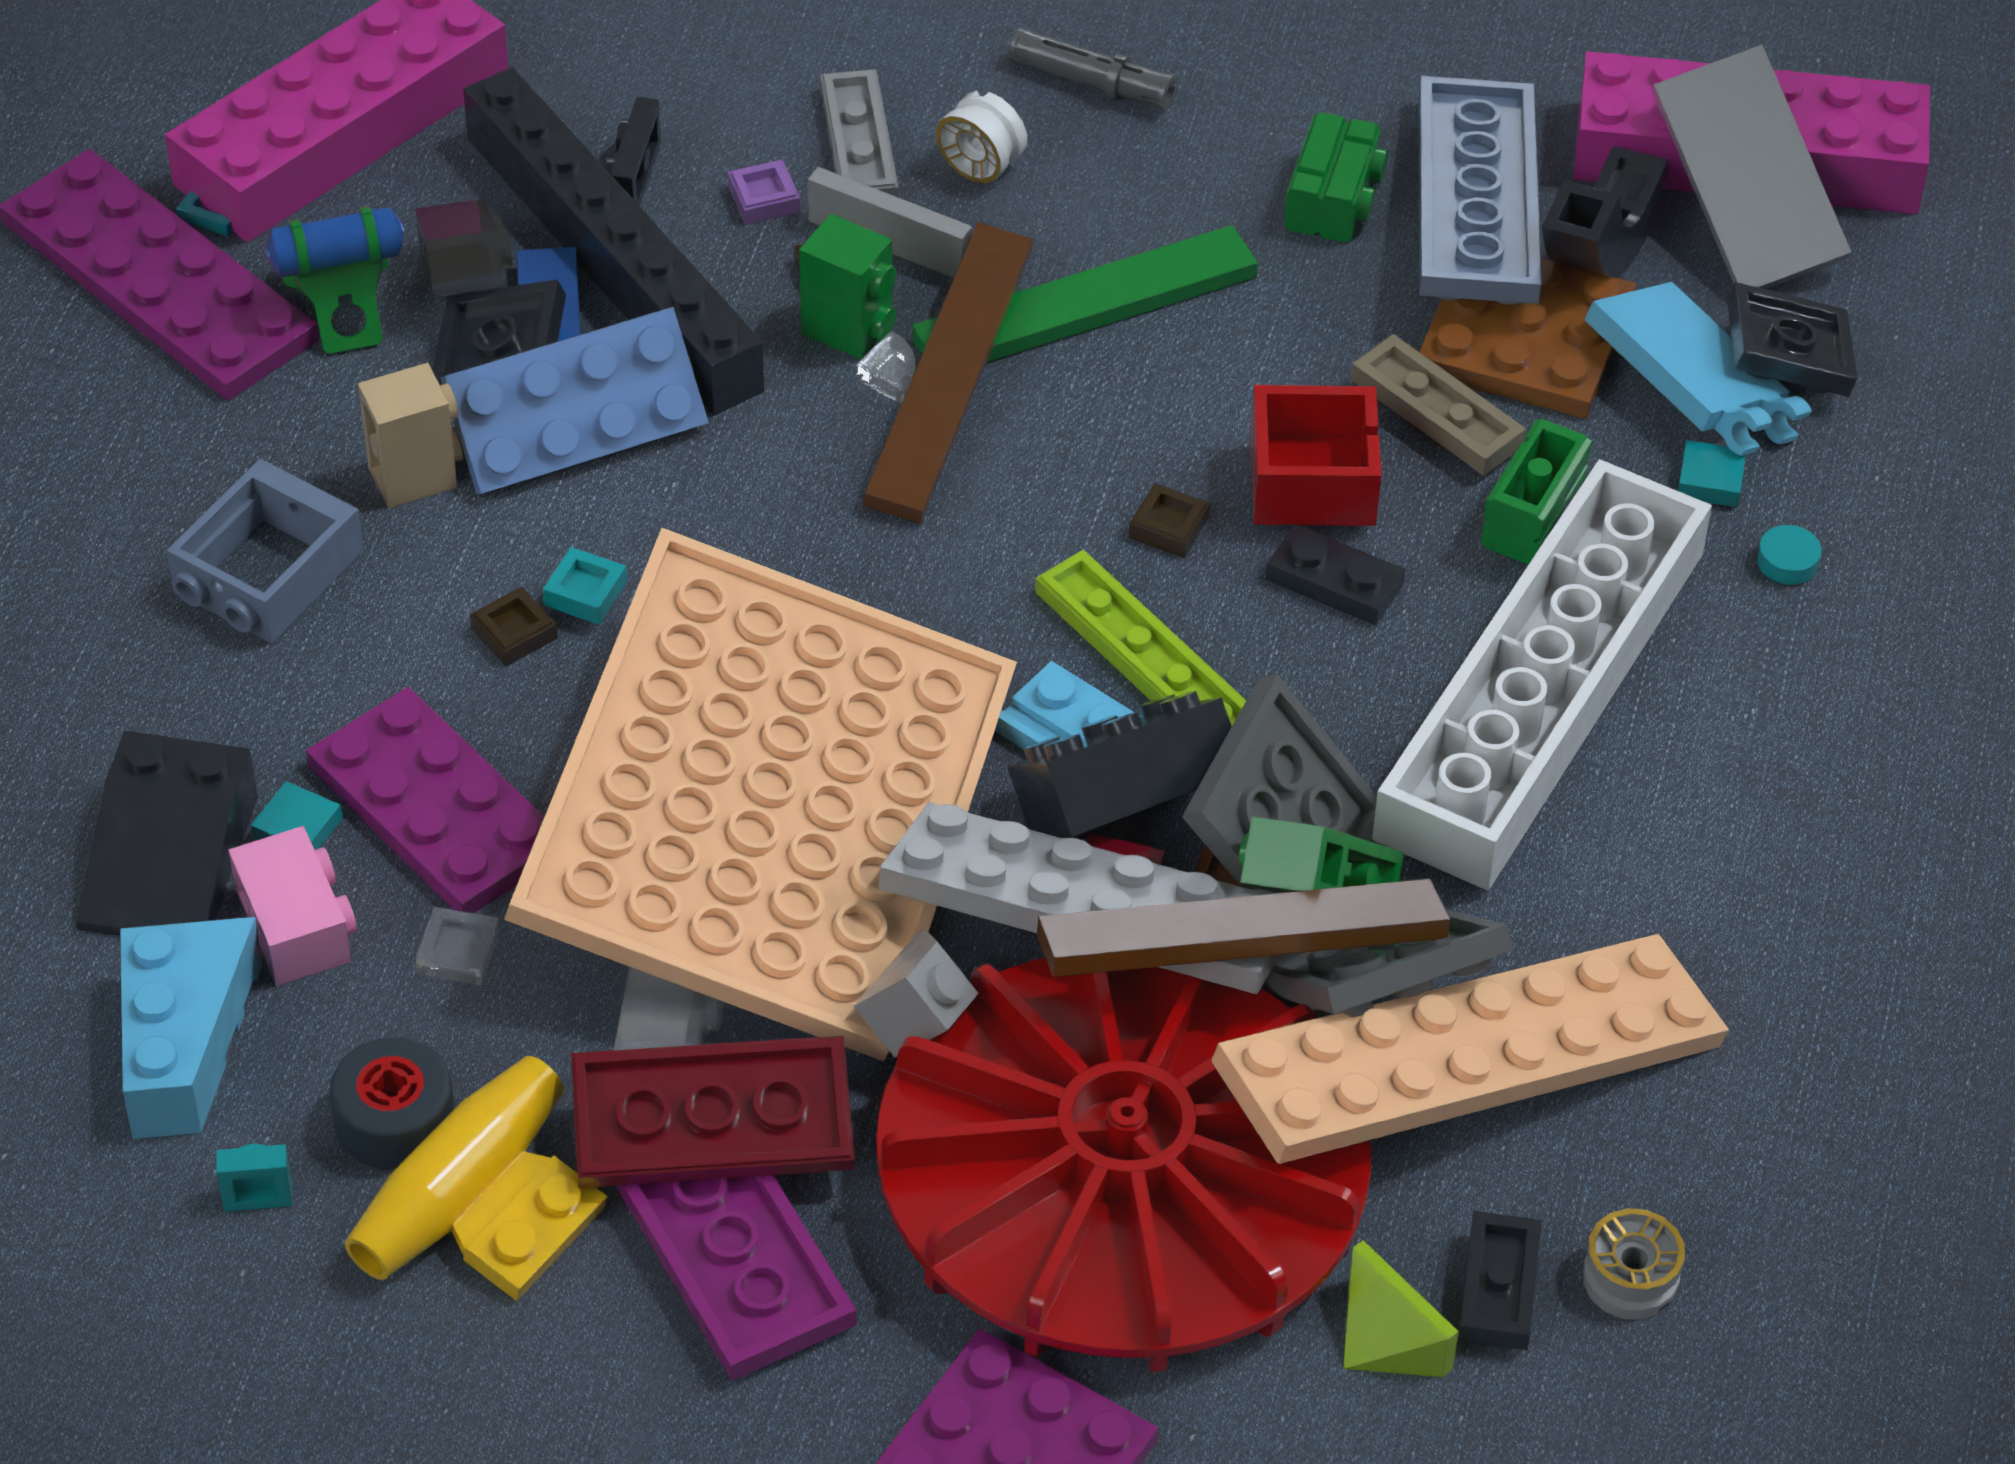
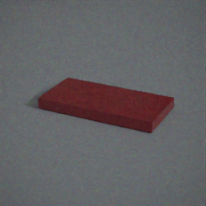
M844 1036L571 1053L578 1188L854 1170V1149Z

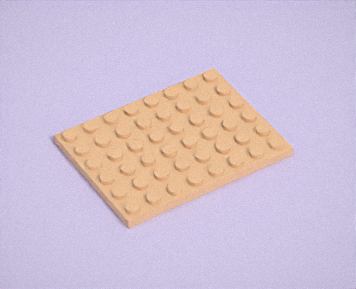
M661 528L504 920L814 1036H844V1046L846 1048L884 1061L889 1050L855 1009L854 1005L917 933L924 929L929 932L937 905L879 890L880 866L928 802L938 805H955L968 812L1017 662Z

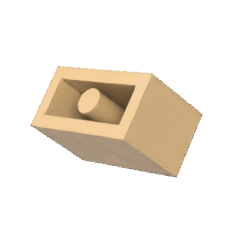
M429 363L358 383L368 468L388 509L457 488L455 462L463 460V453L458 435L451 425V420L458 419L459 413L450 385L448 383L439 385Z

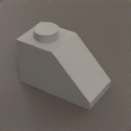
M924 929L911 939L855 1003L854 1007L896 1058L905 1038L918 1036L930 1040L947 1031L978 995V992L940 944Z

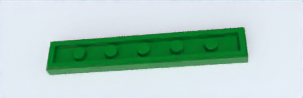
M1230 225L1015 292L987 362L1256 278L1258 262L1234 226ZM938 317L912 324V340L921 355L924 352Z

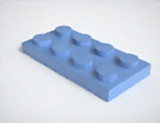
M673 307L440 377L442 384L448 383L457 403L459 417L454 420V424L476 494L486 493L709 423Z

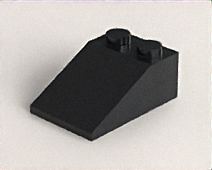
M124 730L105 780L76 920L78 930L121 936L120 929L213 921L216 919L232 874L228 850L242 845L258 799L250 749Z

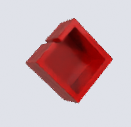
M1254 385L1250 430L1254 525L1376 526L1382 477L1376 386Z

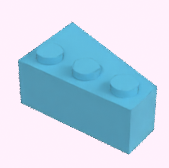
M255 917L120 929L123 1095L133 1139L202 1132L226 1067L225 1055L234 1031H239L244 1019V1004L253 981H258L263 967Z

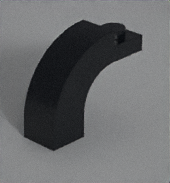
M1613 146L1593 188L1564 180L1542 225L1544 245L1550 260L1558 264L1614 278L1621 275L1634 261L1649 234L1648 218L1669 175L1668 160Z

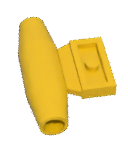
M525 1056L464 1099L387 1178L345 1240V1249L353 1262L369 1276L378 1280H385L452 1231L464 1256L463 1260L515 1301H518L600 1214L605 1207L607 1196L596 1187L578 1188V1173L556 1156L549 1158L525 1152L564 1094V1086L554 1070L536 1057Z

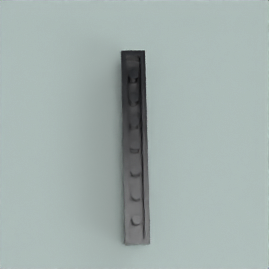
M510 67L463 88L468 140L563 247H576L577 263L628 320L667 308H674L702 403L711 414L715 416L763 393V341L513 67Z

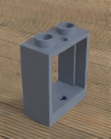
M260 458L166 551L173 592L184 602L195 607L201 606L224 618L236 630L243 633L250 632L272 644L364 549L358 508ZM263 521L310 545L264 593L217 568Z

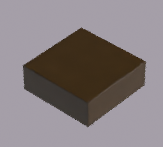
M1154 483L1129 523V538L1185 558L1210 517V502Z
M523 587L470 614L471 629L505 667L558 639L557 624Z

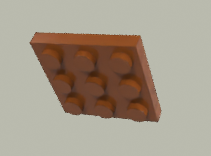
M1540 258L1541 290L1539 304L1517 303L1509 305L1496 301L1462 298L1441 300L1419 353L1471 389L1587 419L1615 349L1584 319L1593 301L1636 291L1637 283L1616 277H1606Z

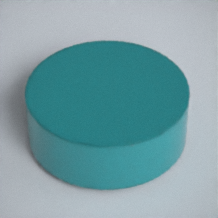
M1795 525L1773 527L1761 538L1757 556L1759 569L1766 577L1780 584L1798 585L1805 583L1817 573L1822 552L1821 544L1813 533Z

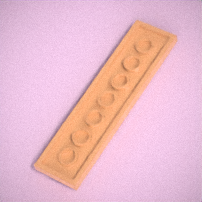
M1659 934L1426 991L1410 997H1402L1374 1004L1372 1009L1356 1017H1351L1341 1012L1218 1043L1211 1062L1277 1163L1281 1164L1721 1047L1729 1029Z

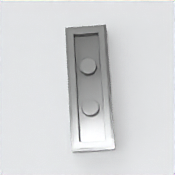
M877 70L820 74V90L835 173L899 198L898 181Z
M817 167L808 178L809 222L821 225L830 213L891 238L892 254L950 277H955L971 239L972 226L820 167Z

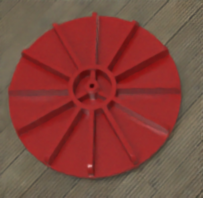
M1046 958L1025 962L999 973L989 964L978 967L971 973V985L978 992V995L947 1031L930 1040L918 1036H909L904 1039L898 1050L897 1062L886 1085L879 1110L876 1150L882 1196L902 1239L925 1269L924 1282L932 1292L937 1295L948 1292L975 1313L1006 1330L1025 1337L1024 1353L1039 1358L1046 1345L1062 1350L1095 1356L1120 1358L1147 1357L1151 1373L1165 1372L1168 1356L1192 1353L1223 1345L1256 1331L1264 1337L1272 1336L1282 1329L1284 1315L1306 1300L1328 1278L1341 1259L1349 1252L1367 1199L1371 1176L1370 1140L1278 1164L1211 1062L1218 1043L1317 1019V1014L1305 1004H1300L1291 1009L1263 989H1260L1258 994H1253L1160 967L1053 977Z

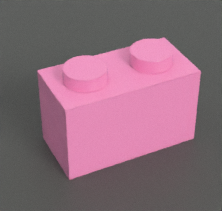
M304 826L228 850L235 891L246 917L256 918L261 952L276 986L352 962L348 935L357 932L353 910L346 895L335 898L330 887L336 884V877L330 857L325 847L314 850Z

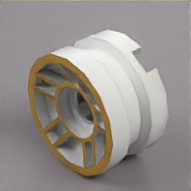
M976 90L967 94L958 103L955 110L948 112L940 120L936 127V141L941 154L948 164L960 175L973 182L989 183L996 180L1004 172L1008 164L1013 163L1027 147V132L1019 115L1005 100L991 92H988L985 96H979Z

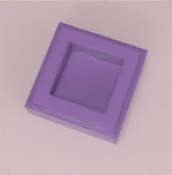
M783 159L727 172L728 188L745 225L800 213V196Z

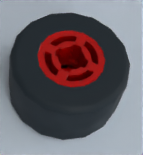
M405 1037L378 1038L359 1045L342 1058L330 1079V1105L334 1131L343 1150L361 1164L380 1170L396 1169L455 1109L452 1076L442 1056L425 1043Z

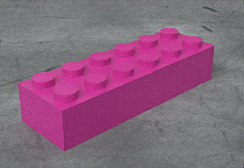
M380 0L167 132L165 139L172 183L186 196L190 191L197 194L200 199V205L206 210L228 218L231 221L232 231L248 243L464 104L463 88L508 69L505 24L472 0Z
M1586 51L1578 106L1573 180L1596 182L1612 147L1617 146L1667 159L1669 175L1662 189L1695 192L1652 90L1654 84L1711 63ZM1774 70L1831 206L1918 214L1929 167L1930 85L1802 73L1790 70Z

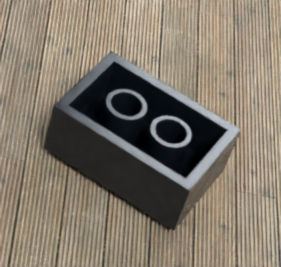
M1196 691L1175 696V694L1168 695L1140 705L1141 718L1139 713L1135 712L1119 718L1118 715L1111 716L1081 727L1084 739H1081L1080 734L1062 739L1058 736L1024 748L1023 751L1027 760L1007 768L1028 829L1059 838L1073 837L1196 791L1232 727L1222 697L1199 700Z

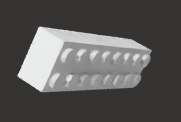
M1599 459L1379 788L1372 840L1389 848L1404 852L1405 855L1489 891L1702 557L1712 505Z

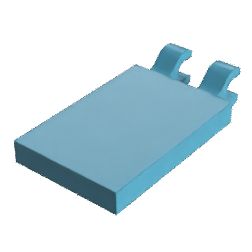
M1673 282L1593 301L1584 319L1702 432L1715 429L1725 439L1729 449L1737 455L1743 456L1757 452L1760 447L1750 437L1747 427L1754 432L1764 429L1771 441L1781 445L1795 441L1799 436L1788 425L1786 415L1795 421L1809 417L1812 412L1804 399L1798 396L1787 397L1789 391L1777 379H1759L1745 371L1735 369L1732 337Z

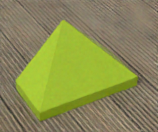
M1362 1240L1352 1250L1347 1295L1343 1369L1444 1377L1453 1370L1459 1331Z

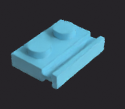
M1050 661L1012 697V704L1005 711L1001 710L995 732L1024 749L1058 736L1062 739L1080 734L1081 739H1084L1081 727L1111 716L1118 715L1119 718L1135 712L1058 664Z

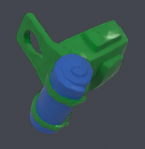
M370 206L359 207V213L307 223H301L299 219L289 220L290 225L272 229L271 234L268 236V244L266 245V257L273 270L278 273L286 286L297 288L301 294L306 295L314 304L324 351L331 354L380 344L382 342V333L375 296L376 287L381 271L388 267V258L399 256L403 245L404 227L401 221L398 220L395 212L390 207L371 210ZM350 294L352 303L363 309L365 324L357 334L343 336L333 329L331 316L339 306L337 296Z

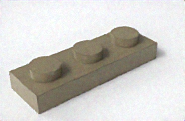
M1394 334L1352 363L1351 380L1358 386H1376V395L1379 401L1483 476L1516 452L1520 444L1525 442V427Z

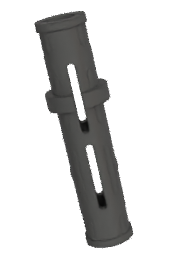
M1025 27L1017 29L1009 48V54L1011 55L1009 60L1013 63L1037 68L1056 76L1104 90L1107 97L1116 100L1121 99L1123 96L1147 103L1162 110H1167L1176 95L1178 87L1176 81L1178 77L1175 74L1144 67L1134 63L1131 56L1122 53L1116 56L1103 54L1080 45L1039 34Z

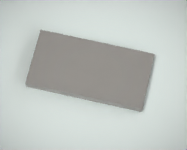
M1763 45L1654 84L1652 92L1733 284L1738 282L1768 289L1849 259L1852 252Z

